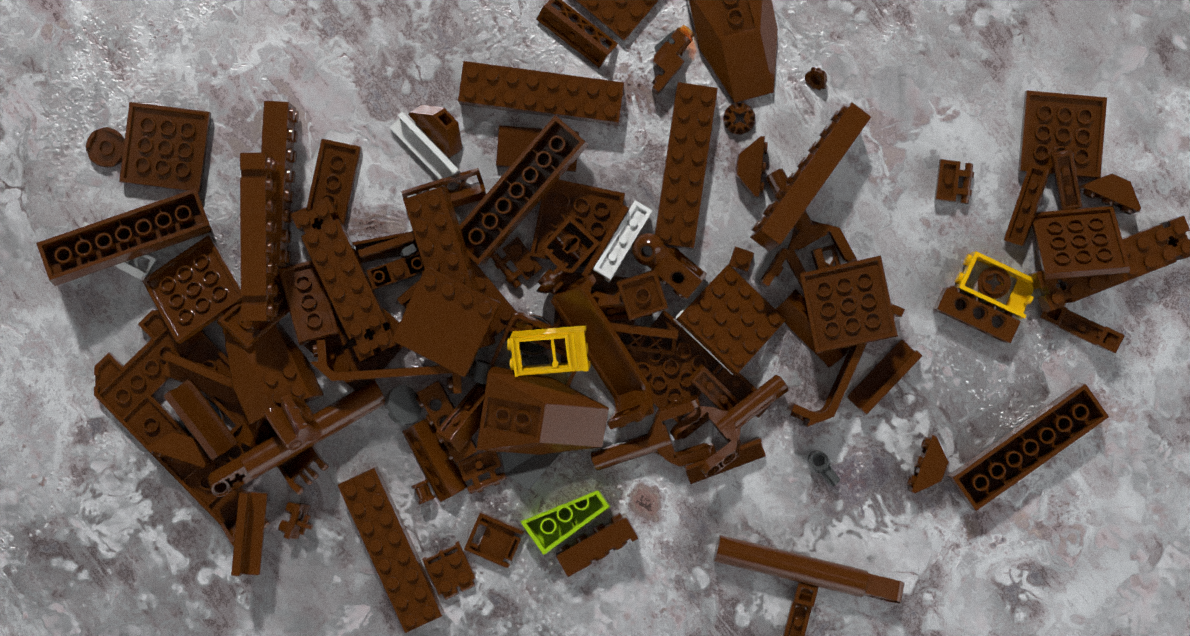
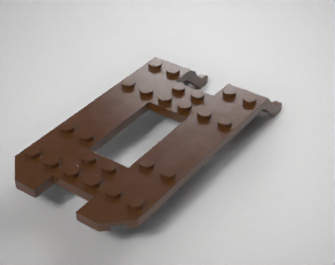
M152 310L138 323L152 339L125 365L109 352L94 366V396L145 448L154 441L175 431L190 434L153 396L170 379V377L162 374L167 361L163 359L166 351H172L231 376L228 356L202 330L183 343L178 344L159 310ZM204 392L235 423L236 426L231 430V433L238 441L246 418L239 401L237 404H232ZM273 431L272 437L277 435L275 431ZM238 441L235 446L213 461L206 453L210 465L209 467L202 468V470L190 467L191 463L183 461L182 464L173 462L171 457L166 455L163 457L154 456L221 525L230 543L234 546L239 493L246 490L241 486L225 496L217 497L213 495L210 489L208 476L253 447ZM312 446L280 464L277 468L289 486L298 495H301L304 492V488L295 479L300 475L307 485H311L313 481L304 470L316 480L319 474L310 465L315 462L322 471H325L329 465L322 459L316 448ZM267 518L265 519V528L271 524Z

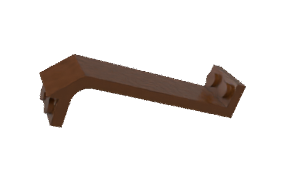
M593 274L561 287L550 301L567 327L586 325L585 341L588 343V360L615 401V411L607 424L610 429L623 428L631 422H640L646 416L654 414L651 386L590 293L591 287L597 281Z
M892 304L894 318L902 317L905 309ZM867 343L850 348L825 404L820 410L810 411L790 402L787 410L791 411L790 416L802 420V425L805 427L834 417Z
M317 340V345H313V356L318 357V361L310 363L331 381L450 373V377L446 378L447 389L451 390L453 394L462 393L461 375L441 365L336 372L330 369L327 364L326 340Z

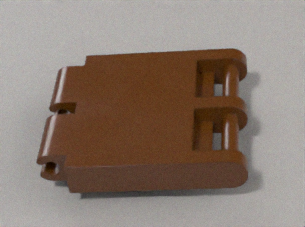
M459 541L446 550H439V553L429 558H422L438 594H443L446 600L459 594L458 586L462 592L475 586L473 581L476 578L475 573ZM455 549H458L457 551H455V552H453V553H451V554H449V555L446 556L447 553H449V552H451V551H453V550H455ZM441 556V559H439V560H437V561H434V562H432V563H429L430 561H432V560H434V559H436V558H438V557Z

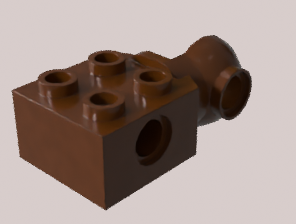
M571 216L542 245L545 255L557 268L554 271L550 268L539 279L540 287L537 289L539 293H550L553 296L565 283L562 279L567 274H574L600 245V242Z
M642 234L632 244V253L636 261L643 266H648L651 270L656 269L659 280L663 284H669L673 287L674 293L681 298L685 297L688 299L707 275L705 271L680 250L673 246L672 248L666 247L663 241L655 234ZM649 246L652 249V255H646L643 252V247ZM677 272L682 273L684 278L678 276Z

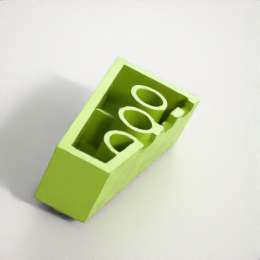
M597 490L520 522L542 554L545 555L611 506L600 490Z

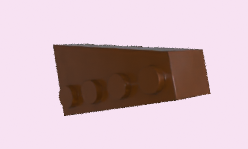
M617 513L610 518L611 522L606 525L600 523L592 528L594 532L589 535L583 533L575 538V543L570 546L566 543L558 548L559 552L556 553V558L568 577L591 565L594 559L598 561L606 557L610 550L621 549L628 543L627 540L631 539L633 542L639 539L626 513L623 515Z

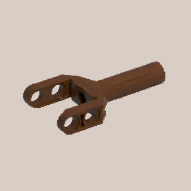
M782 168L770 173L765 179L773 194L776 195L781 188L785 187L787 184L785 181L788 177ZM806 210L793 227L792 237L787 248L790 253L786 258L802 289L800 273H805L806 271L794 250L798 251L826 236L827 232L844 261L847 263L857 261L841 229L829 224L812 221Z
M775 375L729 411H722L715 407L699 406L674 425L670 434L675 440L684 439L707 421H711L713 426L728 442V444L709 457L701 468V472L706 478L712 477L739 456L741 427L789 391L788 386L780 376Z
M690 396L660 406L647 434L592 451L590 455L594 468L599 471L651 453H656L664 457L666 461L679 467L711 457L716 453L715 446L712 443H702L675 452L665 420L693 412L695 408L700 406L698 396Z

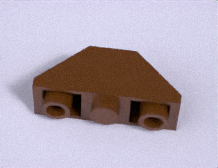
M421 105L408 114L449 159L463 149L459 124L445 108Z
M760 136L737 156L735 177L748 193L756 199L759 197V194H763L764 190L761 174H765L766 162H763V154H767L768 142H764L765 136Z
M1109 174L1079 186V190L1083 191L1084 196L1092 199L1095 197L1102 200L1101 203L1107 206L1115 205L1125 214L1131 215L1141 210L1131 181L1115 174Z
M420 252L366 271L372 289L375 290L421 275L425 268Z
M180 431L172 432L146 447L147 450L152 451L151 454L154 456L163 457L166 455L171 457V461L182 464L183 461L191 463L190 467L202 470V468L209 467L210 465L203 447L193 435Z
M928 434V437H924L921 448L923 450L921 455L917 456L914 467L916 469L914 474L910 475L908 479V491L913 493L920 492L941 482L949 462L935 435Z

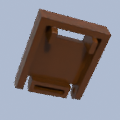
M480 512L464 550L509 568L510 564L503 560L505 558L512 561L521 541V538L514 534L516 532L523 535L524 530ZM479 524L487 527L480 544L472 541Z

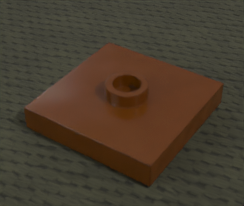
M785 248L778 250L759 281V285L764 288L769 287L774 277L780 275L784 268L782 264L790 253L789 250Z
M656 269L617 281L629 321L669 308Z

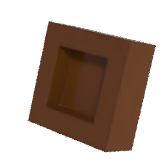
M735 246L729 265L748 272L754 253Z

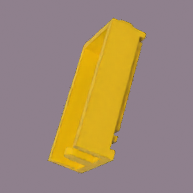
M977 251L967 254L963 261L965 267L962 273L959 272L955 278V287L961 289L966 294L980 298L985 303L988 302L997 306L998 309L1004 312L1008 311L1015 314L1018 319H1025L1026 314H1024V310L1027 304H1031L1034 299L1031 296L1034 291L1032 277ZM976 261L990 267L1002 268L1009 276L1017 279L1006 304L965 286Z
M586 325L513 331L510 338L507 339L508 351L512 352L510 368L514 370L515 377L589 371L591 363L587 357ZM565 338L568 362L558 363L554 339ZM551 340L552 364L522 366L519 342Z

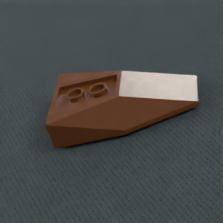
M687 0L699 49L733 102L737 103L774 93L778 28L772 0Z
M492 366L487 376L476 450L541 455L600 448L603 446L609 407L553 377L537 374L515 377L514 370Z

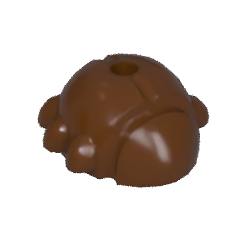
M812 67L806 73L805 80L812 89L820 91L821 88H826L827 74L820 68Z

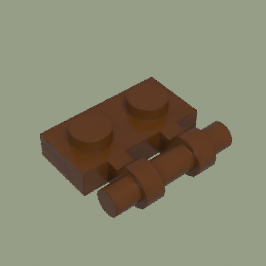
M940 159L934 200L956 202V196L961 195V203L969 204V196H972V190L970 189L971 180L974 178L973 164L965 163V170H960V161ZM959 177L964 178L962 188H958Z
M518 236L502 248L506 253L504 258H501L498 253L491 257L496 263L494 264L495 267L502 271L506 276L505 280L509 284L511 283L515 289L522 285L517 279L519 276L523 275L528 280L543 269L536 259L530 256L529 250ZM510 260L518 269L514 273L506 265Z
M484 451L457 463L464 482L472 479L474 483L467 487L469 494L480 493L484 491V488L492 485L497 486L501 484V481L507 479L505 472L497 474L495 469L502 466L496 451ZM489 472L490 478L483 481L479 480L478 476Z

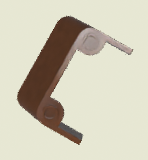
M515 313L505 329L490 365L494 366L505 340L510 338L513 331L555 327L525 313ZM565 338L554 339L555 351L561 354V363H567ZM551 340L533 341L552 350ZM577 371L570 372L565 383L567 386L570 387Z

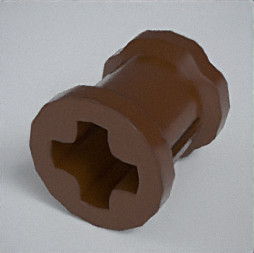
M428 479L411 486L412 489H415L418 496L419 505L435 498L427 484L429 482Z

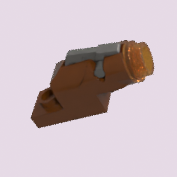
M685 25L673 30L654 47L653 65L663 73V75L658 74L652 81V84H654L652 91L657 95L684 65L685 61L679 56H683L695 35Z

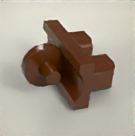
M287 503L285 512L291 514V518L289 521L282 520L278 527V530L284 533V538L299 539L300 534L304 535L306 529H313L314 525L309 523L311 516L308 515L311 505L307 503Z

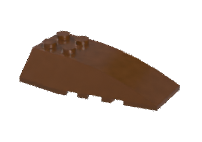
M277 323L247 351L222 328L225 336L226 352L228 353L229 370L232 376V387L249 425L266 419L263 414L264 410L281 408V397L292 394L304 400L305 403L324 396L308 359L280 323Z

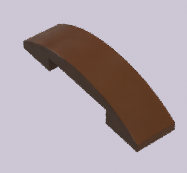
M1064 306L1052 311L1042 312L1040 316L1041 319L1059 329L1115 354L1125 337L1124 334L1095 323L1068 310Z
M798 582L783 636H805L818 587Z

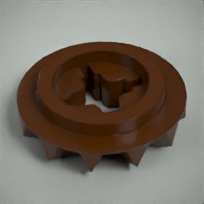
M734 103L724 113V125L733 134H746L755 124V113L745 103ZM745 112L746 114L743 117L745 122H738L734 125L735 114L741 115Z
M999 267L985 269L978 278L979 290L983 295L992 299L1001 298L1006 295L1011 286L1009 274ZM996 275L997 282L1003 285H997L994 291H992V285L985 281H992Z

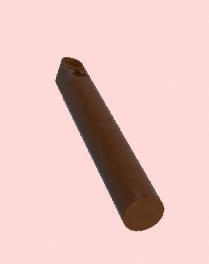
M370 381L312 415L322 429L319 439L308 441L292 451L284 446L278 435H275L210 473L208 483L213 495L217 497L227 495L384 406L385 397L376 381Z
M719 535L713 558L714 562L861 598L867 596L898 604L902 601L905 585L902 581L870 574L867 570L724 535Z

